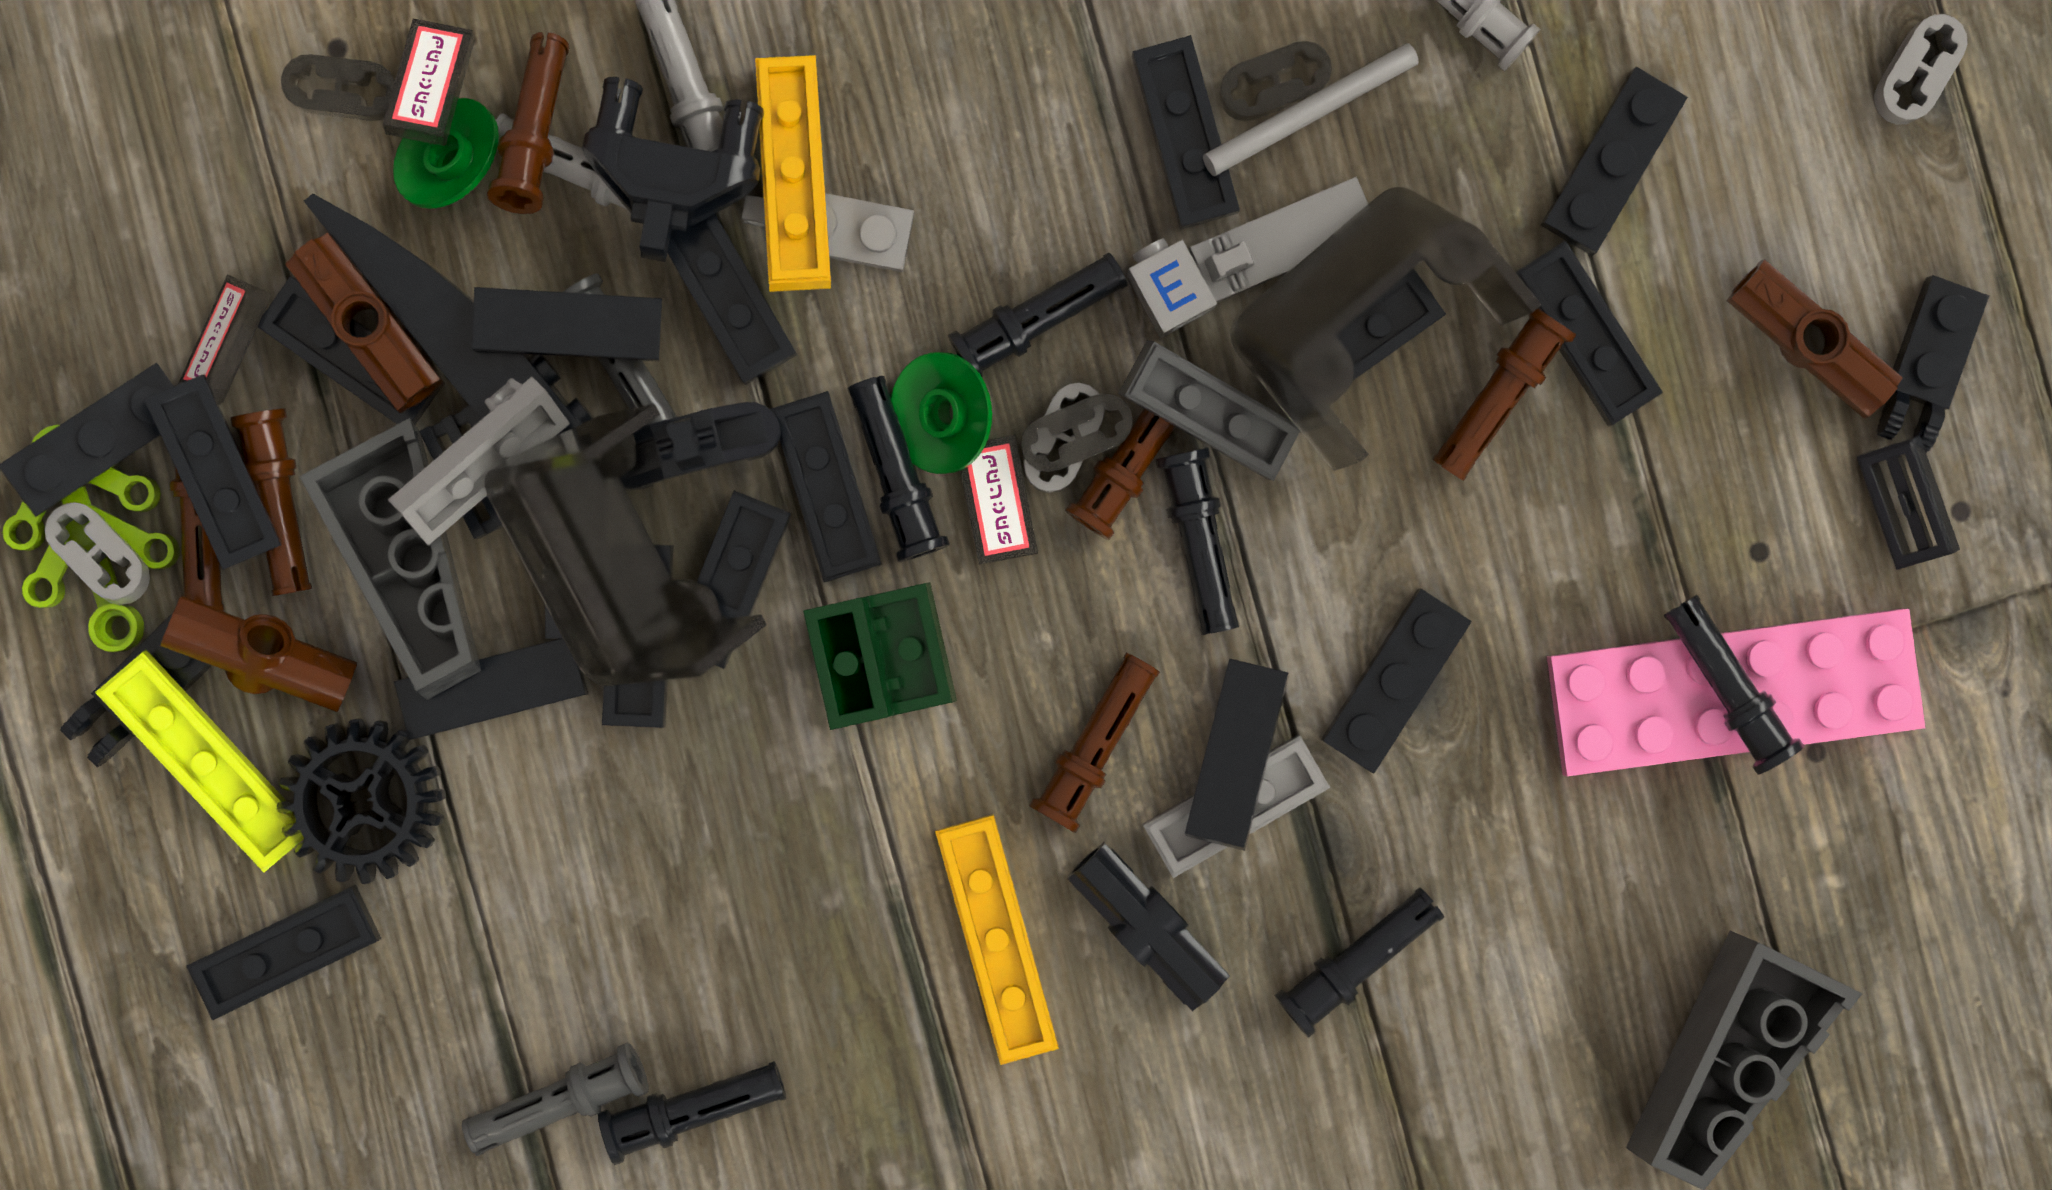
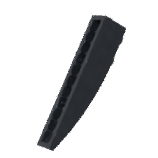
M311 194L304 200L308 208L481 420L490 413L485 400L490 398L511 378L520 384H524L529 378L533 377L548 392L570 424L520 466L521 470L536 488L544 490V456H588L602 445L592 433L600 425L578 398L573 399L569 404L554 387V384L561 377L543 355L532 354L529 356L528 354L473 351L471 349L473 299L435 268L371 225L315 194Z

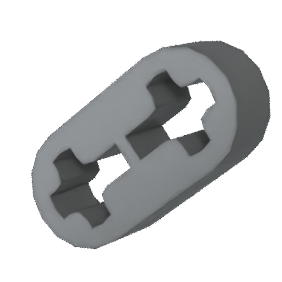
M1935 14L1922 20L1908 32L1877 84L1874 93L1875 107L1879 115L1886 121L1896 125L1909 124L1926 115L1934 107L1964 56L1968 45L1967 33L1963 25L1956 18L1946 14ZM1940 31L1944 35L1941 45L1948 52H1941L1926 64L1922 60L1930 48V42L1923 37ZM1913 75H1915L1919 79L1911 92V96L1918 103H1912L1902 109L1897 105L1900 95L1893 90V87L1899 88L1910 81Z
M1073 383L1059 389L1053 397L1027 450L1024 460L1025 476L1029 483L1040 491L1052 493L1059 492L1068 487L1076 477L1103 421L1105 409L1100 394L1090 385ZM1078 395H1083L1089 399L1087 409L1094 414V418L1091 422L1081 420L1070 437L1061 432L1067 419V412L1061 409L1060 405L1064 399L1074 402ZM1058 439L1068 444L1060 462L1068 468V471L1064 477L1054 475L1050 482H1046L1039 478L1041 467L1033 463L1038 453L1047 456Z
M75 502L63 504L50 514L45 525L47 542L93 592L109 603L118 605L130 604L142 597L150 581L149 568L144 560L103 517L85 504ZM72 520L81 525L90 521L85 526L84 531L96 545L89 551L73 540L64 544L70 536L65 527ZM106 556L121 567L131 563V566L125 572L130 579L127 586L121 588L113 583L106 588L105 585L109 583L111 576L99 564Z

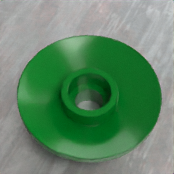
M455 98L444 101L437 127L413 123L403 136L394 159L393 176L399 193L413 205L426 209L450 205L470 193L488 172L497 152L499 132L493 114L476 100Z
M933 352L921 355L903 369L893 387L891 401L901 425L912 463L918 468L934 474L954 473L968 467L983 451L992 426V404L983 378L967 360L947 352ZM951 406H952V409H953V419H952L951 416H950V407H951Z

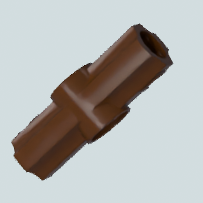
M329 233L308 241L297 249L291 259L285 263L289 271L332 325L335 334L345 342L398 413L401 414L407 409L417 406L432 395L435 389L443 383L442 379L396 321L392 312L379 299ZM372 309L377 311L379 322L375 331L366 337L357 338L352 336L350 332L352 318L362 310Z
M1765 259L1760 261L1743 277L1726 300L1780 347L1781 353L1788 363L1797 368H1805L1862 418L1870 417L1878 408L1884 405L1898 389V385L1903 379L1902 376L1850 333L1848 324L1841 315L1832 310L1822 309ZM1808 324L1819 327L1824 334L1825 346L1819 355L1809 351L1805 346L1803 335Z
M181 596L178 600L160 645L225 670L228 680L243 692L262 694L272 689H277L335 712L339 711L357 666L355 661L295 639L292 629L285 621L276 616L258 614L244 620L184 596Z

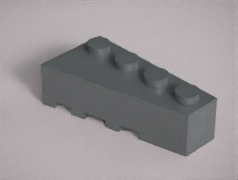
M408 418L299 477L415 690L428 700L482 670L446 531L428 546L388 501L389 498L429 465L419 430L411 418Z
M1730 931L1626 1149L1651 1166L1705 1190L1754 1129L1752 1122L1770 1100L1775 1102L1790 1085L1787 1078L1809 1052L1815 1054L1830 1035L1826 1030L1842 1010L1846 1009L1849 1011L1863 993L1757 941Z

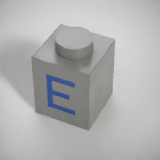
M1162 238L1132 255L1136 265L1128 269L1126 277L1160 339L1213 311L1217 306L1212 292L1183 239L1168 246L1166 240Z

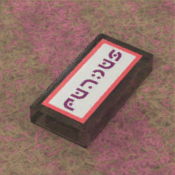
M413 18L382 124L386 135L446 146L475 42L473 30Z
M227 274L178 384L205 374L218 404L221 405L226 398L268 305L271 293Z
M1010 435L990 439L978 458L968 467L961 470L979 565L1038 554L1016 436Z

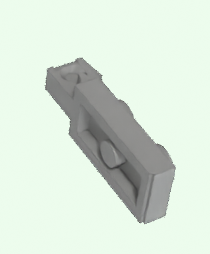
M825 193L829 258L903 272L915 214L914 210ZM746 195L741 218L744 220L743 223L765 227L763 197Z

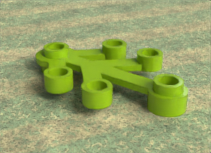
M59 425L49 426L41 430L34 437L31 443L35 442L36 440H38L48 432L52 431ZM113 467L89 482L118 495L121 504L131 511H150L157 506L161 497L159 485L152 478L141 475L129 476ZM142 482L148 489V497L144 503L137 505L131 499V489L135 484ZM85 485L62 500L63 504L73 502L85 504L98 513L134 549L149 568L167 569L177 562L180 555V547L174 537L166 533H148L91 505ZM22 501L17 514L11 516L3 526L2 534L6 544L15 550L31 551L40 547L46 537L45 525L41 521L46 511L35 517ZM74 520L69 522L65 528L70 536L64 544L73 540L87 551L92 549L96 544L84 531L85 526L90 521L83 525ZM23 521H27L33 530L32 538L25 544L21 543L16 537V529ZM160 539L165 542L168 553L164 560L156 562L150 555V547L153 542ZM50 545L36 572L30 574L22 585L24 599L28 604L37 608L54 607L62 601L65 595V584L62 578L68 565ZM106 556L99 564L111 576L109 583L105 585L107 588L113 583L118 585L110 558ZM43 578L47 579L52 585L51 596L45 601L40 600L35 593L36 584ZM93 592L98 609L90 617L88 632L92 642L98 648L107 652H124L134 648L141 641L144 634V621L141 614L132 606L109 603ZM119 616L124 617L130 627L127 636L123 639L117 638L112 632V623Z

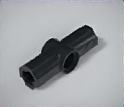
M1103 842L1067 876V879L1110 924L1108 929L1129 953L1144 967L1148 964L1182 1003L1194 1011L1197 1007L1206 1003L1221 988L1223 983L1230 977L1229 973L1186 929L1189 926L1187 922L1153 886L1147 888L1124 860Z

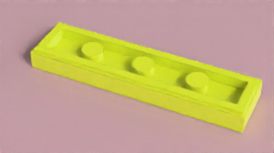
M146 649L95 692L263 872H266L305 839L301 832L293 836H284L282 828L287 824L296 822L294 812L284 814L279 813L276 809L277 804L286 801V799Z

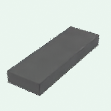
M1147 340L1118 393L1246 468L1272 481L1276 478L1302 429L1297 424L1151 340Z

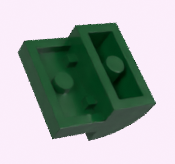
M930 582L803 610L830 730L957 701Z

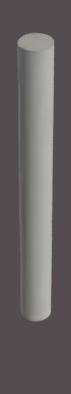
M1406 43L1205 153L1203 161L1207 170L1212 176H1216L1418 65L1419 59L1415 49L1409 43Z

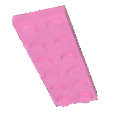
M1909 609L1888 610L1721 633L1758 692L1760 693L1765 690L1768 695L1771 694L1776 701L1773 709L1792 739L1800 738L1804 745L1925 728ZM1680 638L1547 656L1562 775L1568 777L1750 752L1737 731H1729L1724 724L1726 720L1723 715L1728 711Z

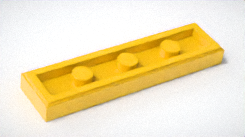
M816 55L755 58L758 105L764 110L759 130L769 292L831 289Z
M994 814L936 830L935 833L1000 1065L1059 1049Z

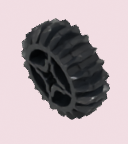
M352 719L349 721L347 737L338 724L326 726L325 738L327 745L316 736H310L305 739V749L312 760L303 755H292L288 763L291 768L301 775L299 778L283 777L279 782L280 788L294 792V800L279 802L276 809L279 813L284 814L294 812L296 818L295 823L287 824L282 828V833L285 837L296 835L299 832L302 833L305 840L297 845L294 851L299 858L312 853L314 850L319 853L313 864L315 872H325L336 861L335 879L339 882L348 881L354 872L355 866L361 884H369L374 881L376 865L386 879L397 876L398 863L396 858L408 867L415 865L419 861L418 854L411 842L423 848H429L435 842L433 836L423 829L422 825L437 826L442 824L444 816L441 813L428 810V803L438 802L446 798L445 790L434 789L428 791L426 780L436 778L441 774L439 767L432 766L423 770L419 768L417 763L426 757L429 750L425 745H420L406 753L404 748L409 742L410 733L405 729L398 730L387 742L389 729L386 721H375L370 728L368 736L362 719ZM350 751H364L378 756L373 766L367 767L358 779L349 777L344 773L336 774L327 769L338 757ZM393 768L397 771L405 786L407 794L406 816L402 815L403 810L396 806L389 796V784L394 776ZM319 786L321 787L320 793L325 795L334 807V818L328 828L331 833L326 829L319 815L317 806ZM368 787L367 790L372 797L366 801H373L372 810L356 814L352 805L358 801H351V794ZM364 824L373 825L380 830L388 828L397 834L386 846L377 850H359L346 845L350 837L358 834Z

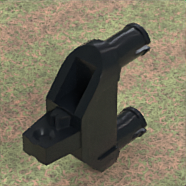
M608 77L603 81V94L596 127L590 128L588 133H585L582 150L595 172L631 213V222L643 224L640 241L641 258L666 262L672 229L686 232L688 225L693 226L729 207L757 186L761 169L758 160L754 158L764 110L758 104L747 101L744 123L740 125L742 100L726 101L718 149L712 152L635 138L632 133L639 98L642 95L643 88L637 82L625 78L622 98L619 102L621 89L618 88L620 79L619 77Z
M741 402L709 408L652 423L624 433L613 440L608 447L605 458L606 470L611 480L618 486L629 490H641L653 487L654 483L724 464L742 460L752 461L770 454L776 448L781 436L780 423L776 415L769 408L756 402Z

